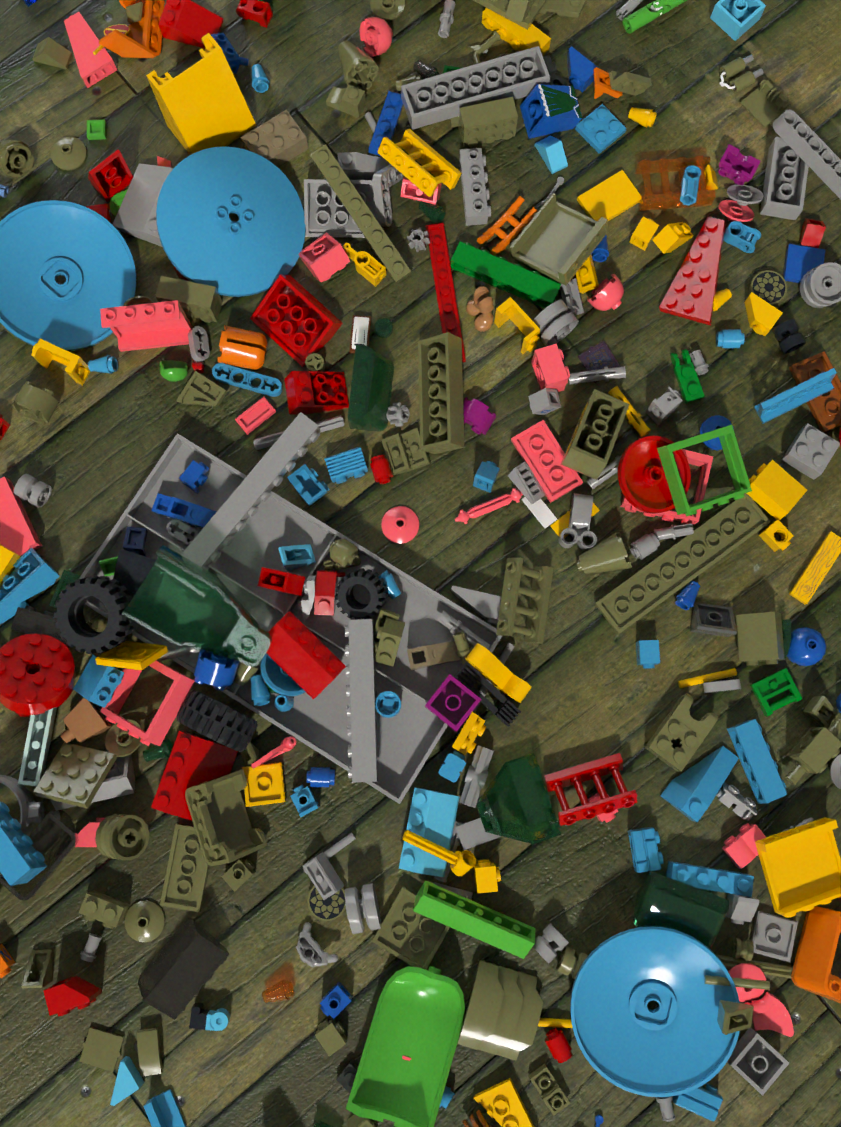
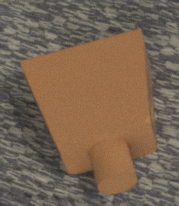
M83 698L64 718L63 721L68 729L61 733L60 736L67 744L74 738L78 742H86L107 731L112 725L105 719V715L100 712L96 704Z

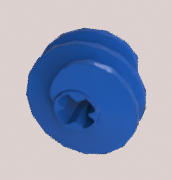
M712 416L702 423L700 435L732 424L723 416ZM719 437L703 442L711 450H722Z

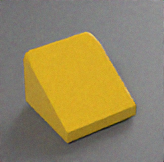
M707 165L702 174L705 190H717L719 187L716 173L710 165Z

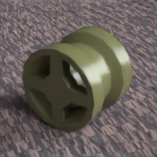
M312 353L306 358L305 364L308 371L324 372L325 363L320 354Z
M734 938L732 942V957L734 959L741 957L746 961H751L754 953L753 941L748 939L741 941L740 938Z

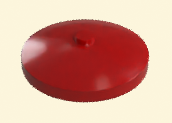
M647 436L634 441L625 449L619 461L618 481L623 495L631 505L646 513H662L675 508L657 448L674 443L665 437ZM679 449L673 451V456L685 495H687L691 481L690 466L684 452Z

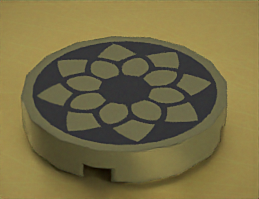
M765 270L753 277L749 286V293L751 294L752 292L772 306H776L784 299L787 293V284L781 274Z
M313 886L307 899L308 908L312 915L318 920L326 922L340 917L346 909L344 887L323 900L316 887Z

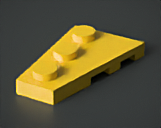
M511 1078L474 1095L473 1098L476 1102L480 1103L487 1110L489 1116L494 1118L502 1127H534Z

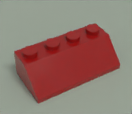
M290 611L257 643L313 700L346 667Z

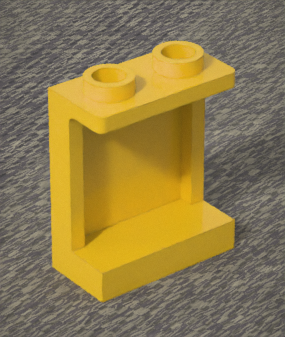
M39 339L38 343L33 346L31 355L44 368L47 369L52 360L67 366L65 371L76 383L80 385L85 383L90 370L81 357L42 339Z

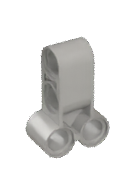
M573 494L569 528L564 529L558 538L559 544L563 548H571L577 543L581 550L587 551L596 544V535L589 531L593 496ZM563 535H571L573 541L566 542L563 538ZM582 538H590L591 545H585Z

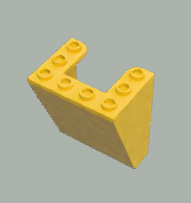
M210 33L201 38L205 45V50H199L203 59L175 78H172L168 72L165 73V78H160L155 70L146 75L168 128L190 155L207 148L226 147L256 126L226 57Z

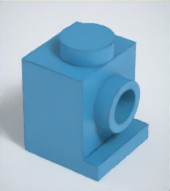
M304 785L293 789L294 794L290 797L300 818L320 807L310 786L304 787ZM302 796H305L307 798V802L305 804H302L300 802V798Z

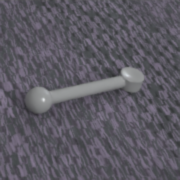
M563 177L557 178L556 185L546 199H549L559 185L564 183Z

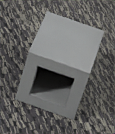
M544 388L528 396L532 414L545 415L561 407L557 389Z

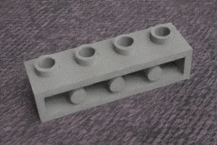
M481 148L461 149L459 162L460 172L462 173L461 183L466 226L487 224L488 217H491V206H487L489 188H485V183H488L487 172H484L483 168L486 166V156L482 155Z

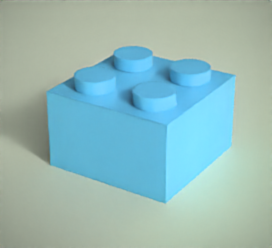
M720 0L715 4L710 18L736 41L760 20L766 5L761 0Z

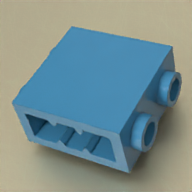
M92 655L73 690L88 701L105 708L107 703L111 701L116 687L121 683L124 672L118 669V667L97 665L95 660L97 656Z

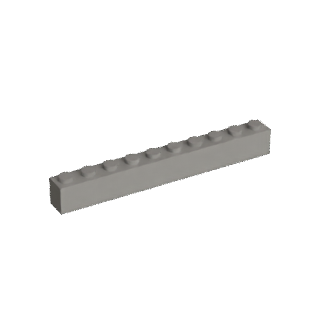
M300 412L175 562L197 579L199 576H204L209 569L210 563L212 561L215 562L220 557V551L224 546L227 547L231 544L234 534L245 527V521L249 516L252 517L256 514L259 504L262 501L265 502L270 497V491L274 486L277 487L281 484L284 474L287 471L290 472L295 467V461L299 456L303 457L308 450L309 444L311 442L314 443L319 438V425Z

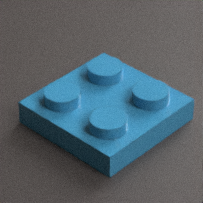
M603 104L578 123L575 128L599 154L622 136L627 129Z

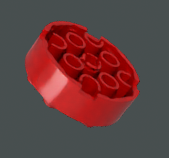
M26 634L10 640L0 648V702L9 710L24 715L43 714L47 710L62 705L71 695L76 680L74 659L69 648L60 640L45 634Z

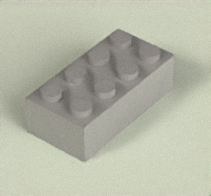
M775 137L769 147L763 186L764 197L761 201L760 214L796 220L803 210L809 166L780 137Z

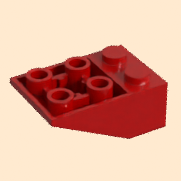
M291 371L284 379L289 414H299L300 412L303 414H313L349 408L344 372Z

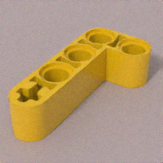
M479 643L474 646L465 659L497 689L518 703L522 702L532 688L527 682L513 674L488 649Z

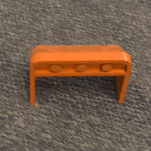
M119 0L125 9L127 6L143 2L142 19L128 25L130 27L128 36L115 29L101 38L98 44L123 58H155L160 55L162 33L158 23L164 10L165 1Z
M816 906L806 913L791 978L797 987L841 1003V979L831 974L841 933V912Z

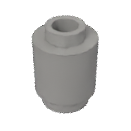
M653 533L645 534L631 543L630 551L636 559L642 560L656 551L657 547L660 546V542Z

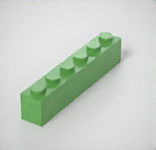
M426 880L415 897L414 912L522 959L525 958L535 944L536 928Z

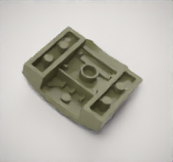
M479 959L472 993L457 1044L516 1061L520 1051L533 1045L543 1006V1001L536 990L538 977Z

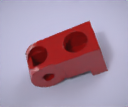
M240 0L236 8V13L241 18L258 22L260 26L265 28L268 27L273 16L270 4L261 0Z

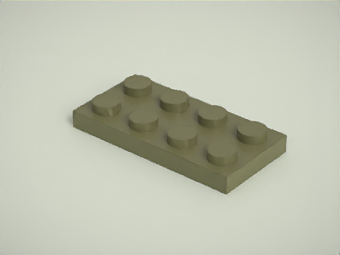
M175 824L160 906L195 912L201 911L209 865L204 859L194 826Z

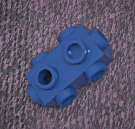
M224 33L211 34L221 47L233 74H237L239 65L248 66V59L239 57Z

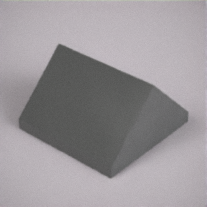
M695 602L692 610L690 632L724 637L736 635L737 629L732 607Z

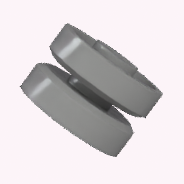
M831 262L824 263L809 270L803 276L800 282V293L806 304L814 308H823L841 301V265Z
M563 300L552 303L533 320L541 329L539 333L542 334L540 340L545 346L561 341L579 322L573 313H567L568 307Z
M373 883L362 886V899L356 887L345 889L346 913L352 934L364 932L365 918L371 931L381 929L382 927L376 890Z

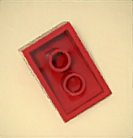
M167 0L158 25L163 38L205 49L201 38L208 33L210 35L220 33L224 19L191 0Z
M116 150L88 174L91 184L106 202L126 188L133 178L119 150Z

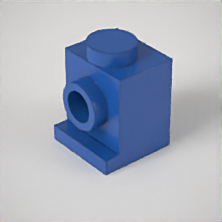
M193 460L179 479L184 485L198 494V487L202 486L208 479L207 471L209 467L202 462L198 464Z

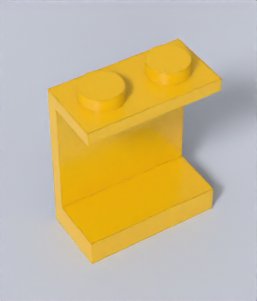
M510 297L496 308L494 323L499 328L510 319L526 336L523 340L521 353L531 352L537 346L541 329Z

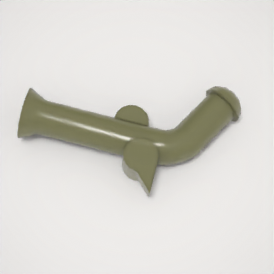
M493 31L492 36L481 46H469L470 50L474 52L472 56L474 65L481 63L479 57L482 54H487L488 49L496 41L501 40L500 35L496 31Z

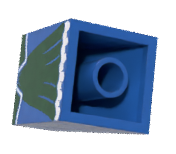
M537 84L520 105L528 138L573 129L582 119L573 86Z

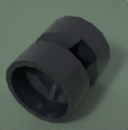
M795 319L785 321L772 330L776 340L780 341L779 346L783 354L793 352L806 344L802 333H798L799 327Z

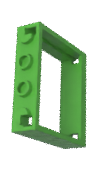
M732 425L657 448L677 515L685 514L686 517L697 514L698 509H702V511L714 508L713 504L718 503V506L729 503L730 498L738 500L743 498L745 493L752 491ZM719 437L735 490L688 505L673 451Z

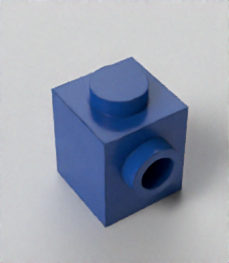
M338 982L321 999L320 1008L326 1016H331L334 1019L352 1001L353 996Z

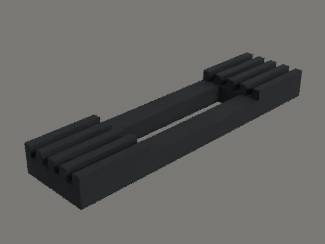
M466 662L454 676V678L481 698L480 702L508 727L510 723H513L512 720L516 719L515 717L518 716V713H521L513 703L504 697L470 663ZM477 680L501 702L498 708L474 687Z

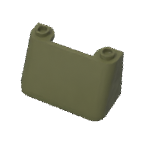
M243 769L192 786L185 791L186 802L205 861L210 866L233 862L267 846L264 832L259 828L251 827L240 791L244 790L247 786V777Z

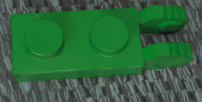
M686 349L682 350L681 354L684 365H680L676 353H671L673 371L685 403L704 398L705 395L693 362H691L689 352Z

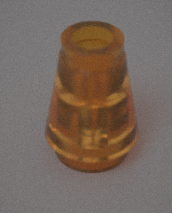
M282 980L263 990V1000L265 1003L290 1000L294 996L292 982L290 980Z

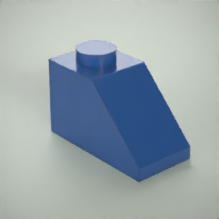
M571 46L567 56L569 83L583 93L593 82L594 68L597 66Z

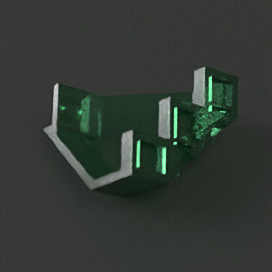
M534 753L505 762L476 803L485 832L530 844L561 835L559 823L553 811L549 793L543 782L540 766Z

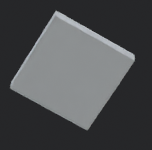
M756 910L751 935L754 953L790 962L798 921Z

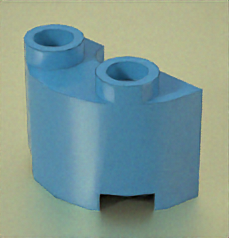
M306 464L287 477L298 494L309 506L330 490L324 481L320 483L316 479L319 475L313 468L309 469Z

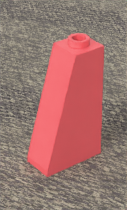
M80 12L64 20L80 76L87 88L117 71L113 59L105 48L96 55L93 54V51L100 46L98 44L99 39Z

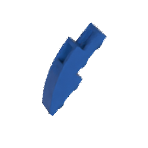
M160 493L157 494L151 510L154 513L200 528H204L217 512Z

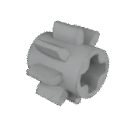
M421 227L417 230L412 229L411 235L407 236L410 242L408 244L410 249L415 247L416 252L423 249L426 250L427 244L431 243L428 238V232H422Z
M399 402L393 403V406L388 407L386 416L390 424H395L397 427L403 426L405 422H408L410 412L406 405H401Z

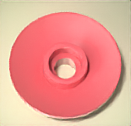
M723 200L719 204V210L731 222H748L754 218L752 209L748 206L739 205L737 201Z
M398 506L391 508L385 513L381 527L383 534L388 540L393 543L404 544L414 539L417 535L419 520L411 509ZM403 521L404 525L399 527L397 526V522Z
M750 963L738 964L728 971L731 978L766 981L763 971ZM736 987L740 1002L756 1000L765 991V989Z

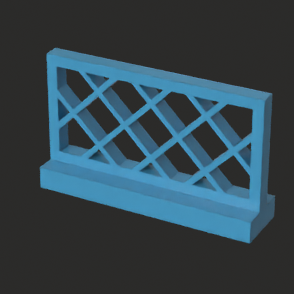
M835 369L823 372L756 405L754 409L762 424L833 390L834 387L831 381L837 373Z

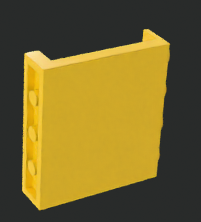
M824 817L755 841L775 913L786 918L794 917L797 912L810 911L816 905L829 904L833 899L841 898V858L833 833V829L838 828L835 819Z

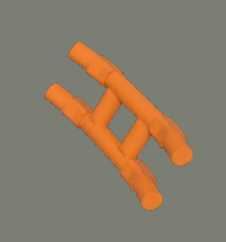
M521 196L512 203L507 211L490 228L477 238V242L480 245L492 238L494 234L502 239L490 251L491 255L496 256L505 250L522 229L530 223L534 214L538 212L533 207L521 222L514 218L513 215L525 201ZM506 221L514 227L508 235L500 228Z

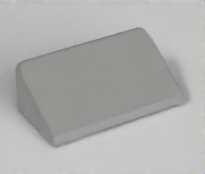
M323 852L303 865L304 870L323 900L344 887L343 882Z

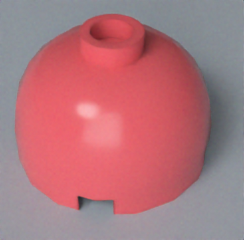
M370 17L361 22L360 40L361 42L364 41L366 47L363 48L369 56L381 55L390 48L393 32L384 19Z
M615 274L611 275L612 279L610 280L604 279L599 284V287L591 292L594 294L591 299L589 296L587 297V301L595 309L607 311L612 308L615 310L622 303L620 299L623 297L624 287Z

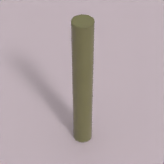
M704 976L705 984L731 986L728 978ZM732 978L735 987L770 990V981Z

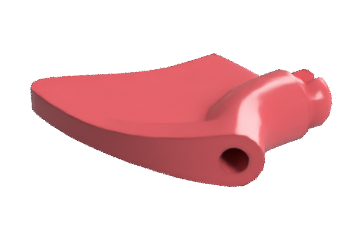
M286 737L279 747L271 750L268 754L251 764V767L254 769L266 761L292 750L297 743L295 737Z
M766 992L761 999L744 1003L754 1006L752 1021L755 1031L772 1030L789 1037L794 1035L789 1012L773 994Z

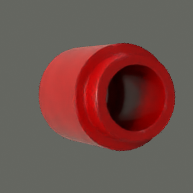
M385 455L371 458L370 467L375 482L380 484L390 482L393 474Z
M554 1028L546 1033L547 1037L544 1041L553 1058L558 1063H563L573 1056L572 1048L562 1030Z

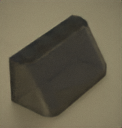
M63 810L49 812L29 836L33 841L32 846L34 849L39 851L45 858L44 863L47 867L28 883L13 886L8 884L0 872V883L20 900L33 898L78 843V834L73 820Z
M191 918L187 919L141 973L138 979V986L143 1001L175 1020L179 1014L184 1012L193 997L198 995L202 986L212 978L217 968L226 961L229 955L227 949L199 923Z

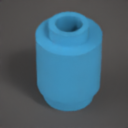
M740 329L721 330V332L716 333V347L740 348L741 344H744L745 335L741 333Z

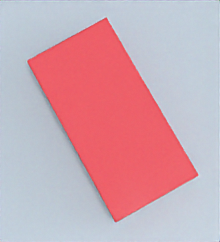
M262 397L239 415L235 421L248 435L276 413V410L265 397Z

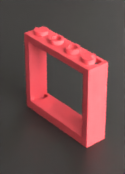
M681 449L689 464L701 467L693 503L702 501L705 496L713 456ZM623 495L620 507H624L628 512H643L631 505ZM701 509L697 510V514L687 517L685 514L677 515V512L674 511L655 514L643 512V515L648 517L659 516L662 517V520L673 522V520L679 521L681 525L688 523L695 525L699 522Z
M158 660L149 665L174 681L145 732L118 715L142 670L123 668L124 675L121 683L113 692L111 701L107 703L105 708L102 707L100 712L106 715L105 719L114 724L118 723V728L124 731L129 730V735L137 739L140 737L141 743L147 746L150 743L161 746L195 681Z

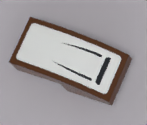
M353 315L350 353L368 354L371 316Z

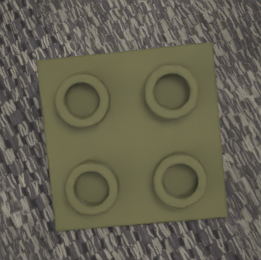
M766 79L762 80L759 84L760 86L740 102L764 128L791 107L788 103L789 100L780 95L781 92H777V88H773L774 86L770 83V80Z

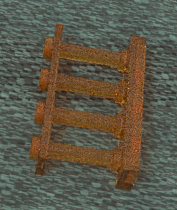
M710 157L662 158L655 161L642 160L638 162L635 174H643L645 195L641 197L639 202V211L711 206L716 197L715 190L709 191L706 189L704 169L710 163ZM694 165L701 170L696 203L690 206L683 205L680 201L681 193L670 192L668 172L679 171L681 187L685 169L688 166ZM661 172L663 194L654 195L652 193L650 173Z

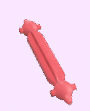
M512 488L511 494H503L471 507L467 512L461 509L459 515L455 518V522L461 521L467 524L469 518H477L510 504L512 500L519 503L523 494L521 491L516 490V488Z

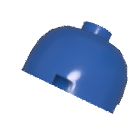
M811 628L795 629L788 634L786 643H784V650L788 659L804 667L816 664L826 653L825 639L821 633Z

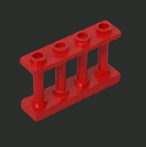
M620 753L544 775L547 791H555L562 812L558 813L560 826L572 825L576 821L592 819L596 815L608 814L616 809L628 808L637 803L636 790L627 791L619 772L623 770V759ZM612 774L620 794L608 797L601 776ZM590 779L594 781L601 799L589 803L582 782ZM574 785L582 806L570 809L562 788Z

